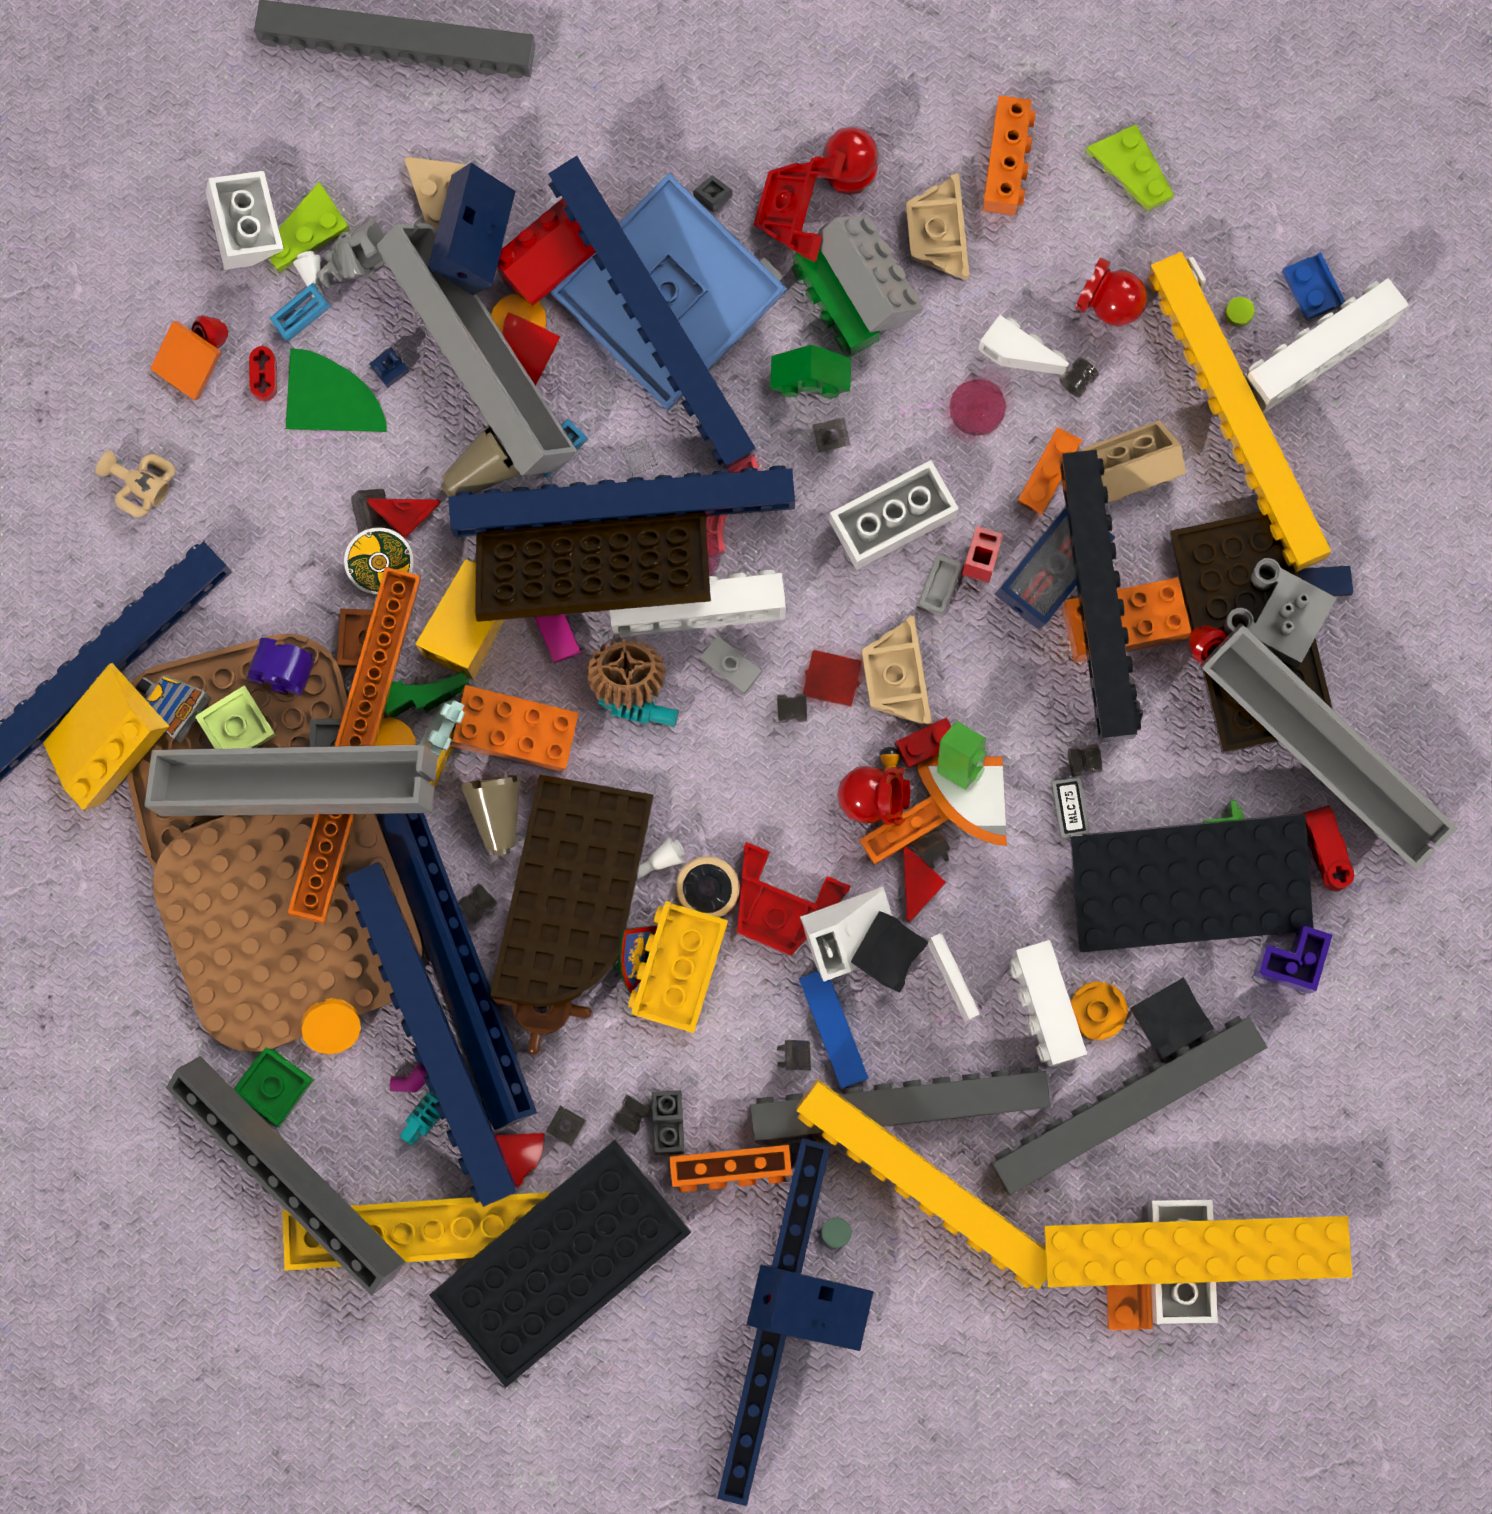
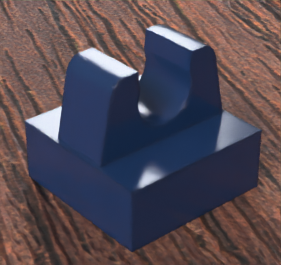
M392 347L369 363L371 369L387 388L410 372Z

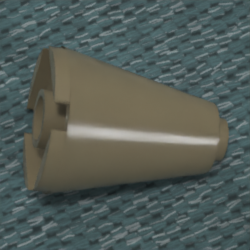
M490 425L483 429L443 474L441 487L448 497L455 496L456 493L462 491L474 494L520 474L515 469L513 461L506 450L494 437L496 434Z
M508 775L507 778L493 777L462 783V791L486 851H493V856L510 853V848L515 847L520 787L519 775Z

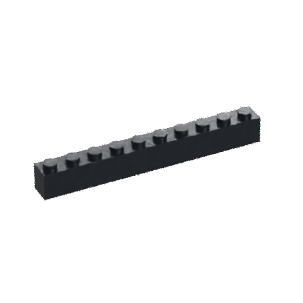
M1097 449L1062 453L1059 465L1099 743L1134 739L1138 734L1137 730H1141V719L1139 713L1134 712L1133 702L1137 701V691L1135 684H1130L1129 673L1133 672L1131 656H1126L1125 645L1129 643L1127 627H1122L1121 616H1124L1125 609L1123 599H1118L1117 588H1120L1121 583L1119 571H1114L1113 560L1116 559V546L1109 539V531H1112V518L1105 511V503H1108L1107 487L1102 486L1101 476L1104 475L1103 459L1098 458Z

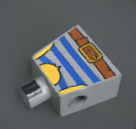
M167 675L161 676L157 684L144 677L136 687V690L146 698V701L169 725L166 732L179 743H182L196 722L195 716L201 713L211 700V697L203 690Z

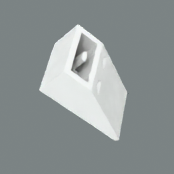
M884 887L800 917L814 962L823 981L849 973L857 968V966L851 963V960L878 912L881 911L892 916Z

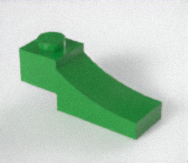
M463 671L444 680L428 684L404 685L401 680L398 682L393 681L385 712L389 717L394 718L416 706L420 714L423 715L439 704L460 694L465 685H471Z

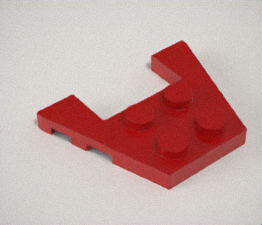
M840 151L831 152L830 156L824 158L817 156L804 164L794 163L768 171L753 225L798 252L803 257L816 262L823 237L816 233L801 232L805 222L816 178L839 180L846 155Z
M746 842L744 845L737 934L792 956L807 939L800 917L839 903L849 892L851 886L826 876L815 903L802 899L759 880L769 858L770 851Z

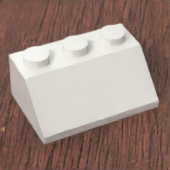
M264 171L208 178L206 196L224 270L253 266L283 251Z

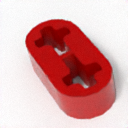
M259 346L253 349L249 356V386L254 397L264 402L270 401L277 394V360L271 349ZM265 354L267 359L270 360L265 361V370H262L259 362L256 360H260L261 355ZM262 377H265L267 385L270 386V388L265 389V393H261L257 389V387L262 385Z

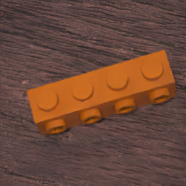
M998 96L982 211L1016 215L1017 206H1023L1025 189H1020L1021 179H1027L1029 163L1024 162L1025 153L1030 154L1032 137L1027 136L1028 127H1034L1036 110H1031V99Z
M789 1145L670 1157L672 1187H679V1193L697 1191V1185L709 1184V1190L727 1188V1182L738 1181L739 1187L757 1185L756 1179L768 1178L769 1184L786 1182V1176H792Z

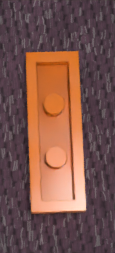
M1057 427L1017 503L1043 515L1062 480L1059 465L1062 453L1077 452L1082 439Z
M931 796L902 813L901 817L905 821L900 826L884 824L859 839L873 865L878 864L949 820Z

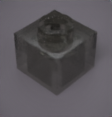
M845 418L813 424L819 453L851 446ZM833 429L838 434L836 440H832L830 437V432Z
M560 1105L546 1132L573 1147L587 1120ZM569 1120L571 1122V1129L566 1132L562 1131L560 1127L562 1121Z

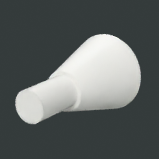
M313 251L298 254L297 260L293 264L307 287L311 283L315 284L318 287V291L323 294L320 286L321 281L317 277L321 269L320 255H314Z
M668 838L648 858L649 860L640 865L637 878L640 879L653 870L656 871L684 863L682 856L686 855L678 840L672 841L671 838Z

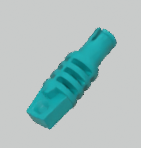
M604 699L598 701L600 707L612 710L611 716L643 724L652 721L675 728L679 715L678 709L655 705L654 701L651 703L643 701L641 708L634 704L630 711L626 705H621L617 710L615 703L606 706Z
M427 1091L405 1120L408 1124L400 1134V1137L410 1145H413L421 1135L426 1137L440 1118L435 1103L439 1102L435 1091Z

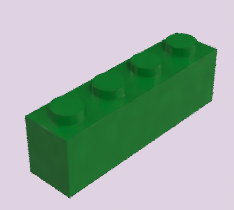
M820 248L816 262L803 257L799 253L794 254V266L791 267L792 272L799 282L803 280L807 286L806 294L813 305L817 303L822 311L820 316L826 327L833 328L836 333L834 338L840 350H846L849 356L852 357L878 342L880 331L869 332Z

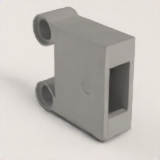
M1264 558L1253 569L1251 581L1255 587L1261 590L1274 588L1256 622L1253 621V616L1247 609L1236 608L1227 616L1224 622V631L1226 635H1229L1235 629L1231 620L1233 618H1241L1245 622L1246 628L1274 655L1285 663L1298 668L1337 598L1282 569L1274 559ZM1263 568L1270 570L1273 578L1270 580L1263 579L1259 574V570Z

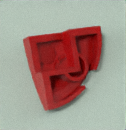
M508 312L504 321L502 335L536 386L561 336Z
M545 1133L495 1135L517 1188L524 1184L522 1180L531 1169L536 1170L544 1150Z

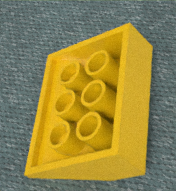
M111 663L43 744L64 790L82 810L102 805L168 729L169 725L116 666Z

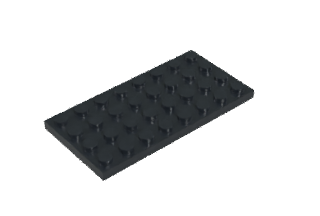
M1303 813L1069 835L1078 948L1080 953L1298 932V929L1302 926L1314 928L1306 815Z
M614 1139L430 1292L429 1296L506 1388L691 1234V1230L616 1139Z

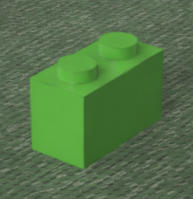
M956 721L940 740L937 773L965 790L973 781L975 783L978 782L985 770L983 761L987 754L985 751L986 738Z

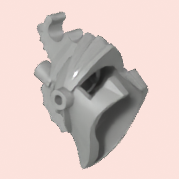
M369 214L356 230L351 229L348 232L341 233L339 239L334 241L333 246L330 248L331 250L324 253V259L328 264L320 269L317 277L326 288L330 287L329 282L334 277L341 282L343 277L350 279L359 278L367 274L372 275L380 266L386 264L376 247L377 243L384 236L374 217Z

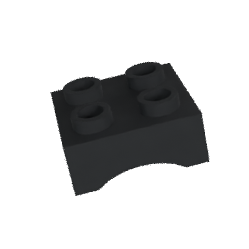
M879 911L853 956L851 963L882 985L900 993L905 985L906 974L911 963L924 951L928 941L911 931L897 918Z
M1184 977L1130 1008L1160 1060L1214 1029L1210 1020L1196 1001Z

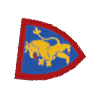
M656 925L622 929L616 970L620 971L623 984L629 994L635 990L641 981L636 979L641 962H647L650 952L645 951L649 935H655Z

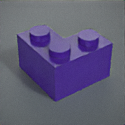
M1302 926L1296 933L1291 952L1270 945L1261 948L1253 976L1308 994L1316 992L1333 934Z

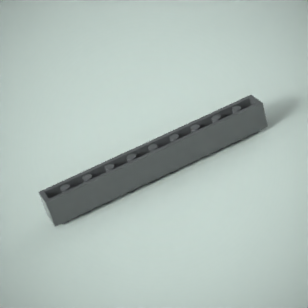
M259 0L254 27L258 41L269 47L284 45L294 50L315 49L323 54L338 52L348 57H359V55L369 56L378 61L393 59L403 64L424 63L432 68L447 66L457 71L478 70L486 75L501 73L517 79L523 76L531 77L536 47L533 34L268 0Z
M1240 1016L1231 1019L1224 1024L1226 1030L1216 1035L1215 1031L1212 1030L1198 1038L1201 1043L1193 1049L1189 1045L1182 1047L1173 1053L1175 1059L1165 1064L1162 1059L1148 1067L1150 1073L1140 1078L1138 1074L1133 1075L1122 1082L1124 1085L1123 1089L1114 1093L1112 1088L1097 1096L1099 1102L1095 1105L1088 1107L1087 1103L1072 1110L1073 1117L1063 1122L1060 1117L1046 1125L1047 1132L1039 1137L1034 1132L1021 1139L1020 1143L1022 1146L1018 1149L1011 1151L1010 1147L995 1154L996 1161L991 1163V1166L1007 1194H1014L1267 1049L1266 1043L1251 1018L1247 1017L1241 1020Z
M201 1056L176 1069L166 1089L371 1296L396 1277L405 1261Z
M1038 1066L1021 1068V1074L1009 1075V1070L991 1072L992 1077L980 1078L979 1073L962 1075V1081L951 1082L950 1077L933 1078V1084L921 1085V1080L903 1082V1087L892 1088L891 1083L873 1085L874 1091L862 1092V1087L844 1088L845 1094H840V1096L882 1127L1051 1107L1046 1071L1039 1072ZM803 1093L785 1095L786 1101L774 1102V1097L756 1098V1104L751 1105L754 1141L822 1134L824 1131L815 1124L810 1128L797 1118L800 1113L796 1111V1106L803 1098Z

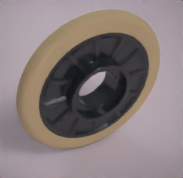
M711 856L698 857L688 862L680 871L676 882V893L682 907L719 918L733 909L740 892L739 880L733 868L725 861ZM705 880L712 881L716 886L715 893L711 896L702 894L700 891L701 882Z

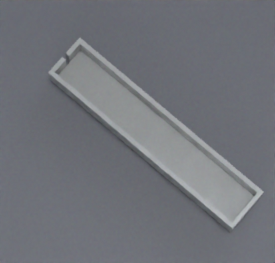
M395 224L377 243L376 247L381 253L383 261L395 275L398 285L404 289L409 297L412 307L423 319L426 329L437 341L440 351L451 363L454 373L465 385L470 398L479 407L485 422L491 426L498 437L499 444L512 459L515 469L522 476L556 472L577 450L477 294H469L428 269L437 233L432 224H415L414 226L412 224Z
M1239 624L1199 665L1413 869L1417 870L1435 852L1427 845L1430 840L1440 847L1458 829L1244 625Z
M425 745L152 750L145 807L160 816L432 813L434 786L429 782L435 781L438 755Z

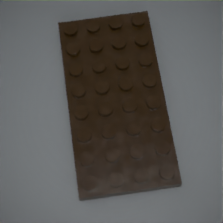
M705 512L476 532L475 616L477 622L711 601Z
M1262 512L1170 531L1169 534L1192 630L1207 625L1224 631V622L1227 616L1236 608L1247 609L1251 612L1253 621L1256 622L1274 588L1267 590L1258 589L1251 581L1253 569L1264 558L1274 559L1282 569L1301 578L1299 571L1295 572L1293 566H1288L1282 554L1284 547L1280 539L1276 541L1270 530L1272 523L1267 514L1263 515ZM1266 568L1259 570V574L1263 579L1270 580L1273 578L1270 570ZM1233 618L1231 620L1235 628L1239 624L1245 626V622L1241 618ZM1315 638L1298 668L1284 661L1282 662L1332 708ZM1202 669L1222 754L1279 742Z

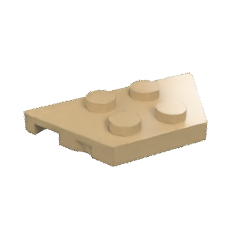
M406 157L404 160L425 223L432 224L437 232L451 175L465 167V164Z
M954 173L950 176V179L938 186H932L923 195L915 196L905 203L910 260L968 280L970 274L959 173Z
M910 616L902 624L888 631L876 642H872L861 650L869 704L871 709L929 726L932 724L915 617Z

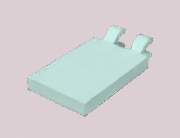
M455 700L439 704L419 745L428 747L438 755V758L442 750L447 751L452 741L449 735L455 723L460 724L465 715V712L462 711L464 705Z

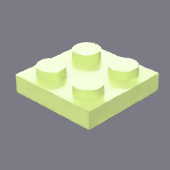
M245 685L195 716L215 749L257 748L276 736Z

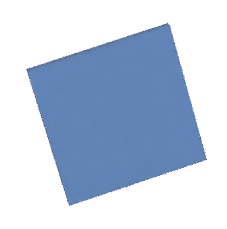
M670 173L619 223L708 370L788 291ZM591 256L551 292V295L669 411L683 397L680 390L676 393L674 392L667 380V377L671 375L666 366L660 368L652 356V353L656 351L651 342L645 344L637 331L641 327L636 317L631 320L622 306L626 303L621 293L615 295L607 281L611 279V276L607 269L601 271Z

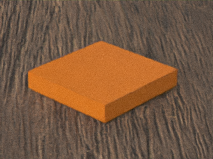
M174 321L171 323L150 369L193 400L200 399L222 352L179 321Z

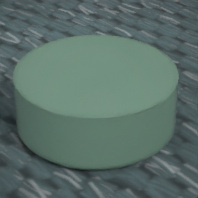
M832 1218L823 1225L822 1238L830 1247H843L851 1239V1227L844 1219Z

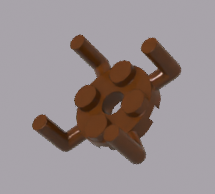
M493 999L500 1006H512L517 1022L531 1033L528 1051L535 1057L540 1056L542 1053V1048L540 1047L542 1035L559 1031L566 1024L570 1016L589 1021L594 1015L589 1007L574 1005L572 1000L550 1006L546 1013H538L535 1011L534 1006Z

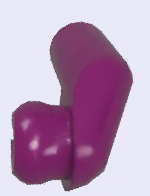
M417 1063L414 1066V1070L407 1077H391L390 1091L411 1093L419 1091L426 1084L423 1077L427 1075L424 1064L419 1065Z

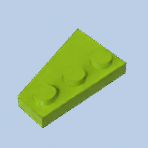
M1137 124L1086 147L1085 152L1092 158L1095 157L1104 166L1103 169L1110 175L1113 174L1124 185V189L1147 211L1173 200L1174 193Z
M320 182L314 186L278 228L283 251L269 257L278 273L293 265V262L297 260L298 254L307 251L314 252L339 237L341 233L350 230Z

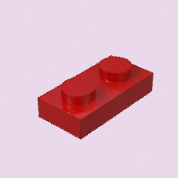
M947 717L894 743L907 769L939 754L940 740L951 728Z

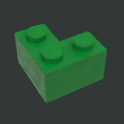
M812 344L771 356L770 389L782 392V396L797 397L800 392L807 391L821 393L824 398H837L839 394L850 391L851 358Z

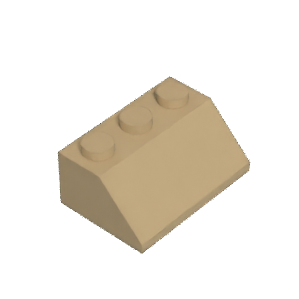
M1160 420L1081 449V451L1097 449L1098 458L1103 459L1104 475L1101 476L1102 486L1107 487L1108 502L1118 501L1124 496L1138 491H1145L1151 486L1165 481H1172L1178 476L1186 474L1181 444Z

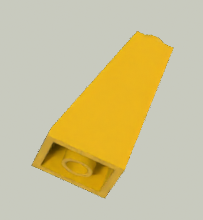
M465 559L418 638L416 646L423 657L457 673L463 671L466 677L474 680L504 620L476 621V559L474 562Z

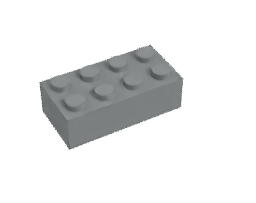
M868 215L836 217L818 233V235L823 237L820 250L869 332L901 328L924 309L919 302L918 294L910 287L903 269L895 262L891 255L890 247L882 240L877 232L876 224Z

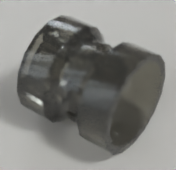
M1078 357L1072 364V369L1069 372H1065L1059 378V381L1070 394L1079 398L1086 392V386L1089 383H1094L1099 377V373L1091 363Z
M797 693L794 697H788L786 694H777L778 723H787L793 719L798 722H807L806 693Z
M1098 744L1088 745L1084 749H1079L1078 747L1068 748L1069 767L1073 777L1081 776L1087 771L1092 773L1102 772V759Z
M479 882L472 888V893L468 896H463L458 901V904L476 923L483 918V913L487 909H493L498 904Z
M626 1094L622 1101L623 1106L621 1110L615 1112L611 1120L636 1135L640 1129L641 1120L647 1118L651 1109Z

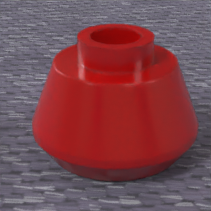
M201 315L192 324V331L217 349L225 344L228 337V329L220 319Z
M1207 625L1194 629L1189 639V646L1194 659L1202 663L1227 637L1225 632Z

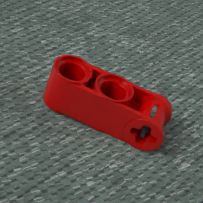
M1330 805L1304 812L1303 814L1306 815L1307 838L1310 850L1318 866L1323 883L1330 891H1341L1352 883L1354 870L1347 854L1344 839L1339 832L1335 814ZM1333 874H1343L1344 879L1341 881L1339 879L1334 880Z

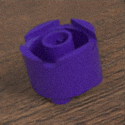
M260 638L248 670L247 679L259 684L269 683L272 685L271 690L280 694L287 695L290 692L302 695L315 658H312L313 655L289 643L275 645L277 641L275 639Z

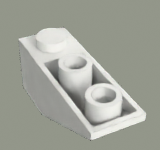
M999 315L980 340L978 347L980 352L1000 366L1064 375L1069 366L1066 357L1057 350L1051 351L1043 345V341L1034 334L1028 335L1020 329V325L1015 320L1009 317L1005 319L1001 315Z

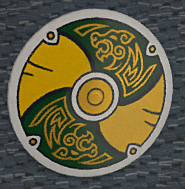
M370 528L357 534L347 546L344 557L345 570L349 579L356 587L364 592L377 595L385 567L412 573L413 553L408 542L399 533L387 528Z

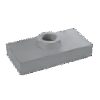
M719 636L713 640L699 657L701 661L743 694L748 691L762 674V670Z

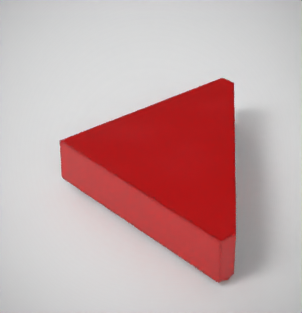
M369 498L366 503L395 532L406 538L441 501L439 499Z
M906 846L903 849L906 920L910 923L946 884V881Z

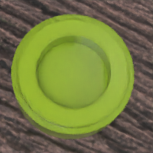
M1245 297L1233 298L1225 309L1227 321L1236 327H1243L1249 324L1255 313L1253 303Z

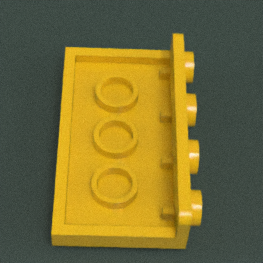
M665 901L664 907L658 906L654 918V922L658 923L655 935L650 934L648 937L645 951L650 953L647 962H641L636 979L641 980L638 991H632L628 1007L632 1008L631 1014L634 1016L695 1033L728 920Z

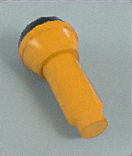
M885 747L879 755L884 771L889 767H896L900 758L897 749L893 747Z

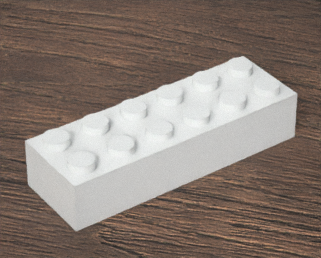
M1389 278L1382 283L1378 281L1373 282L1363 291L1365 294L1360 298L1351 297L1341 305L1342 310L1334 315L1332 312H1329L1317 322L1319 325L1313 330L1309 328L1304 329L1295 336V342L1289 346L1286 343L1282 344L1271 353L1273 357L1265 362L1263 359H1260L1248 369L1250 372L1245 378L1263 414L1398 322L1409 304Z
M764 570L758 572L757 576L748 577L745 573H736L730 575L729 579L718 580L716 576H709L710 602L610 610L614 637L623 638L784 620L786 617V605L782 573H775V570Z

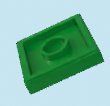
M265 1047L237 1083L234 1090L257 1113L280 1128L315 1079L274 1049Z

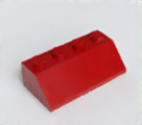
M563 197L501 249L496 270L498 275L507 286L531 306H534L596 253L592 245L585 246L577 233L582 230L577 220L571 223L563 208L567 204Z

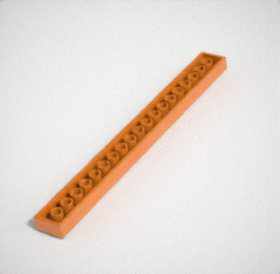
M385 567L334 747L375 746L421 583L420 575ZM315 814L288 909L289 916L325 925L356 814Z

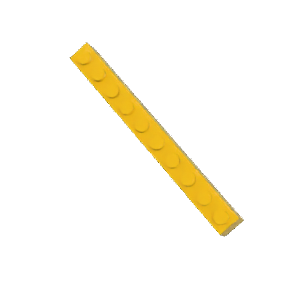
M818 1078L814 1081L796 1106V1111L800 1113L797 1117L810 1128L814 1124L824 1131L822 1136L831 1144L836 1146L838 1142L848 1149L846 1154L860 1164L863 1160L872 1166L870 1172L883 1182L888 1178L896 1184L894 1190L904 1198L909 1199L910 1196L920 1202L918 1208L928 1216L933 1217L936 1214L944 1220L942 1225L954 1235H957L958 1232L962 1233L968 1238L966 1243L978 1253L985 1250L992 1256L990 1261L998 1268L1005 1271L1008 1267L1016 1273L1014 1279L1025 1288L1029 1289L1032 1285L1037 1290L1040 1289L1046 1281L1044 1246Z

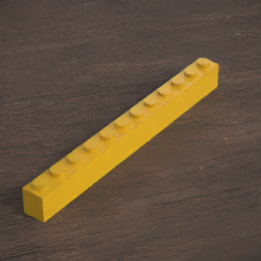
M1181 251L1151 264L1149 276H1147L1148 284L1153 292L1157 291L1161 299L1159 305L1165 317L1169 315L1173 323L1171 329L1177 341L1181 340L1185 347L1183 350L1184 357L1187 363L1193 365L1197 372L1195 377L1201 390L1205 389L1210 398L1208 399V405L1214 415L1218 414L1222 422L1220 429L1226 440L1230 439L1234 446V449H1232L1233 456L1238 465H1243L1247 473L1245 474L1247 485L1251 490L1255 489L1259 497L1257 503L1263 515L1267 514L1272 523L1270 530L1276 541L1280 539L1284 547L1282 554L1288 566L1292 565L1295 572H1298L1327 559L1331 549L1183 252Z

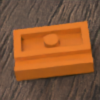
M1151 1284L1106 1286L1108 1330L1153 1329Z

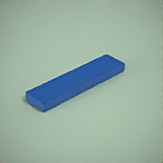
M819 971L799 978L840 1088L843 1089L869 1079L831 979L823 981Z

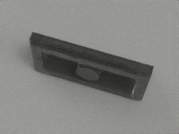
M384 489L358 490L351 496L358 534L364 530L376 527L393 530L366 503L369 498L386 499Z

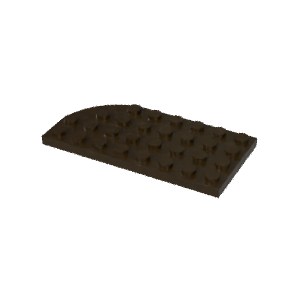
M539 774L490 993L492 999L539 1007L558 1005L586 994L596 987L613 969L619 959L622 929H627L654 795Z

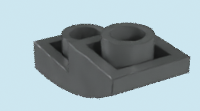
M681 1090L652 1092L655 1156L685 1154Z

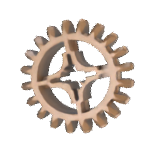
M623 637L619 643L612 639L610 646L602 644L600 651H594L593 659H590L588 663L589 671L587 672V678L590 683V689L596 693L598 700L604 699L606 706L615 703L617 710L621 705H626L630 711L634 704L641 708L643 701L651 703L653 696H659L661 688L665 684L664 675H666V668L663 664L662 656L657 655L655 647L649 648L646 641L638 644L636 637L632 642H627Z

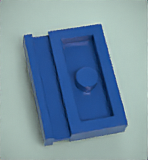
M1321 252L1316 256L1308 257L1283 269L1282 273L1306 321L1331 311L1337 306L1340 307L1345 302Z

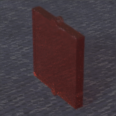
M813 650L809 669L805 670L807 677L802 696L852 707L855 689L860 685L858 676L862 661Z

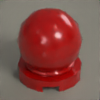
M851 126L836 131L825 143L823 158L830 156L831 152L840 151L846 157L839 180L824 179L839 193L847 195L861 193L876 178L879 158L877 145L874 139L863 129Z
M1100 257L1094 267L1095 271L1091 279L1087 280L1080 294L1075 309L1085 313L1088 307L1089 309L1093 308L1097 318L1107 325L1121 327L1131 324L1140 318L1146 308L1147 292L1144 284L1132 272L1124 270L1111 272V269H1108L1111 262Z
M870 766L854 768L840 781L837 791L839 807L848 818L857 822L868 824L882 819L886 825L900 826L905 821L901 817L903 809H909L910 781L903 778L906 770L901 767H889L883 772L878 768Z

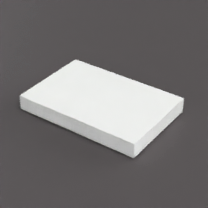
M935 935L930 938L928 946L964 1022L967 1023L974 1020L979 1015V1011L943 935Z

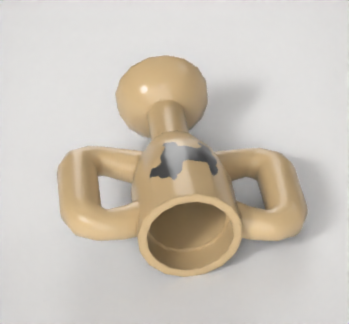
M107 450L99 459L95 474L102 477L112 473L123 479L126 485L116 494L115 504L126 513L141 518L148 514L151 505L157 507L162 503L169 490V481L175 475V467L171 462L156 454H148L141 459L137 470L130 471L117 464L115 454L111 450ZM151 464L166 473L158 477L151 472H147V466ZM133 493L143 500L142 507L126 500L125 497Z

